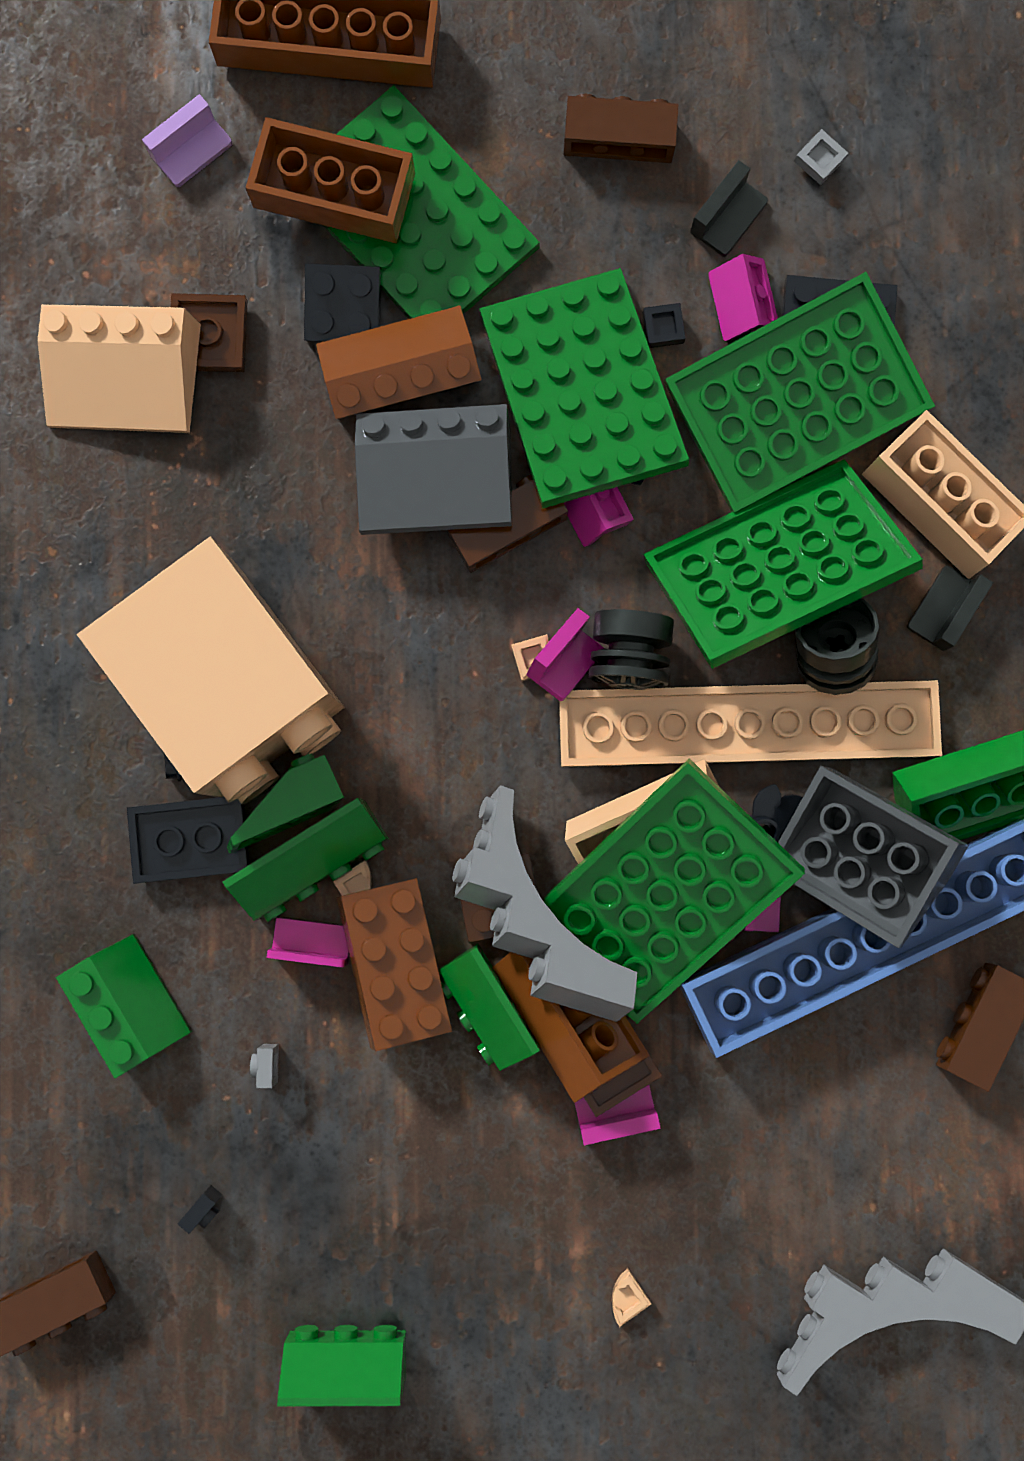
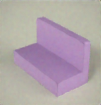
M200 94L142 139L150 157L176 187H181L233 145L231 138L216 122L208 103Z

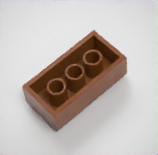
M265 117L246 184V191L253 208L397 244L415 178L413 154Z
M417 878L336 897L370 1048L374 1051H380L452 1032Z

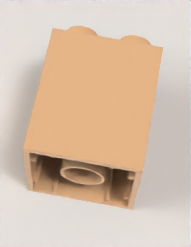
M211 536L76 634L193 793L225 797L228 803L238 799L241 804H245L263 793L280 778L271 766V762L289 749L294 754L300 752L302 756L314 754L341 732V729L332 717L345 707L241 568Z

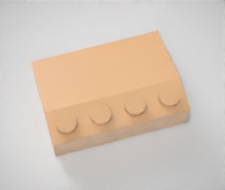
M42 304L38 332V351L46 425L49 428L190 433L201 324L185 308Z

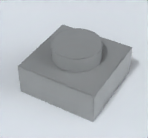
M821 129L796 155L794 162L822 185L846 160L848 152Z
M263 1044L257 1048V1054H252L250 1075L251 1077H256V1088H273L278 1083L279 1044Z

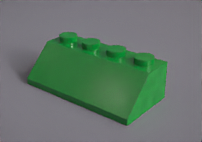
M1024 730L892 772L896 804L959 840L1006 826L1018 819H1024Z
M356 798L222 882L253 921L264 917L268 923L287 911L284 904L297 897L302 902L320 890L317 884L330 876L334 882L352 871L349 864L362 856L365 861H368L384 851L382 843L389 838L367 802Z

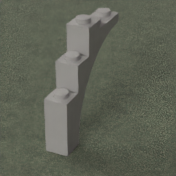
M500 785L492 796L485 797L481 804L479 818L483 819L482 829L478 831L475 837L473 849L464 859L460 858L455 865L452 880L457 882L454 897L495 910L490 923V929L494 931L493 947L533 959L528 974L529 980L532 981L530 996L617 1022L634 1009L638 972L609 961L584 945L559 922L541 899L526 872L517 846L513 821L514 790Z
M944 1248L939 1256H933L927 1264L924 1281L883 1256L879 1264L875 1263L869 1269L865 1277L866 1286L864 1290L831 1268L823 1265L819 1273L815 1271L809 1277L804 1289L806 1293L804 1299L814 1312L812 1315L807 1314L800 1323L797 1332L799 1337L792 1349L787 1348L782 1353L777 1364V1369L779 1370L777 1376L785 1389L798 1396L815 1371L839 1349L866 1333L896 1323L938 1320L959 1322L988 1330L1016 1345L1024 1332V1299Z

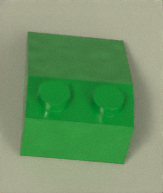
M311 753L291 762L292 767L287 769L288 771L230 838L227 845L229 854L337 807L344 796L325 755L314 759Z

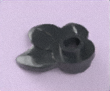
M771 784L763 788L755 796L750 817L759 825L765 824V831L779 842L803 797L793 794L781 797L777 785Z

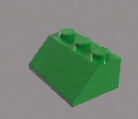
M135 934L93 954L56 977L115 1079L192 1032Z
M478 943L440 967L438 971L441 975L440 981L444 995L447 999L454 996L462 1009L457 1012V1015L468 1033L475 1030L482 1041L481 1044L477 1045V1048L488 1066L495 1063L499 1071L536 1054L540 1051V1046Z
M315 1325L296 1327L295 1331L289 1332L284 1342L277 1407L400 1406L406 1381V1330H397V1327L393 1325H379L374 1327L373 1330H358V1327L354 1325H340L335 1327L334 1330L320 1331L319 1327Z

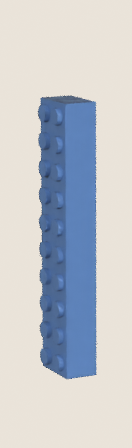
M1018 819L968 843L969 846L951 878L901 948L895 947L831 908L691 975L679 987L710 1052L718 1058L1023 912L1024 819Z

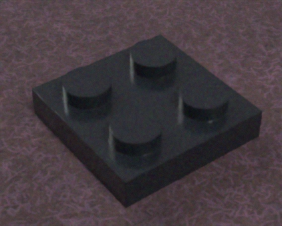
M305 263L304 340L325 342L380 327L381 267Z

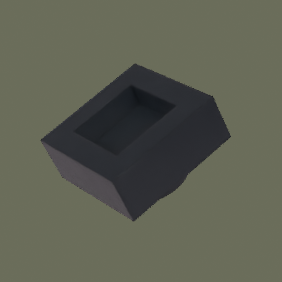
M680 303L643 308L645 335L649 348L684 344L686 338Z
M211 1185L180 1220L178 1225L188 1234L198 1224L205 1229L220 1211L215 1204L222 1197V1194Z

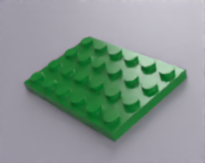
M394 85L336 134L413 154L415 178L397 244L324 226L360 266L381 267V289L408 319L456 306H461L462 313H466L540 248V242Z
M621 268L479 308L484 329L542 508L674 471L689 465V457Z
M867 272L860 274L664 380L731 512L734 513L919 416L926 410L928 411L935 407Z
M845 459L775 491L735 513L731 512L643 554L646 565L711 669L923 569L922 557Z
M689 758L542 900L559 922L584 945L609 961L638 972L634 1009L627 1014L638 1024L805 874V868Z

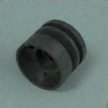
M860 598L795 629L799 674L806 684L817 691L832 695L852 693L864 687L874 676L878 664L879 623L877 613L864 599Z
M610 609L595 612L592 639L609 645V648L591 652V660L606 665L590 667L589 679L621 689L644 690L650 687L667 686L669 674L654 669L669 667L671 659L654 653V649L666 648L672 645L674 619L666 615L638 610Z

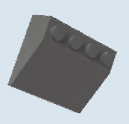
M507 404L356 414L355 460L360 535L512 526L511 428Z
M820 766L778 842L805 868V874L794 885L897 948L903 946L940 894L969 846L835 769Z

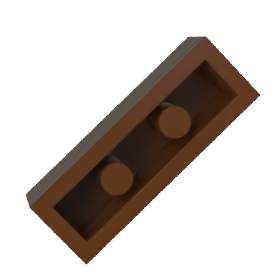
M591 94L568 96L563 155L672 163L676 147L678 103H669L664 99L636 101L625 96H618L613 99L596 98Z
M531 474L521 479L516 484L517 489L512 491V526L447 530L448 536L468 571L472 573L566 521L568 510L564 503L542 508Z
M985 963L983 968L980 967L976 970L971 979L970 987L973 989L967 1002H962L954 1014L953 1021L956 1024L950 1036H946L937 1049L936 1056L939 1059L936 1066L989 1092L1024 1020V978L999 965Z
M97 1250L0 1298V1357L11 1351L14 1357L34 1347L37 1344L35 1339L47 1333L50 1339L72 1327L70 1321L82 1315L85 1320H89L107 1309L106 1303L116 1291Z

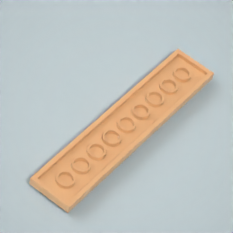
M938 680L868 682L864 687L852 693L839 695L819 692L808 684L647 688L644 690H572L564 701H559L561 767L684 764L689 758L694 763L704 759L707 763L942 756Z

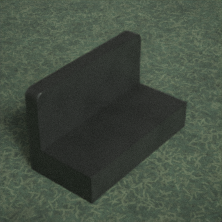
M739 160L695 215L690 230L691 234L723 257L729 254L768 202V198L746 182L750 168Z
M950 566L943 567L908 622L907 629L942 651L955 646L994 582L981 574L972 580L967 579L963 574Z

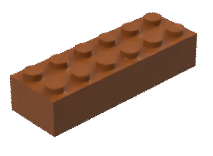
M214 0L209 45L217 66L433 88L441 23L439 0Z

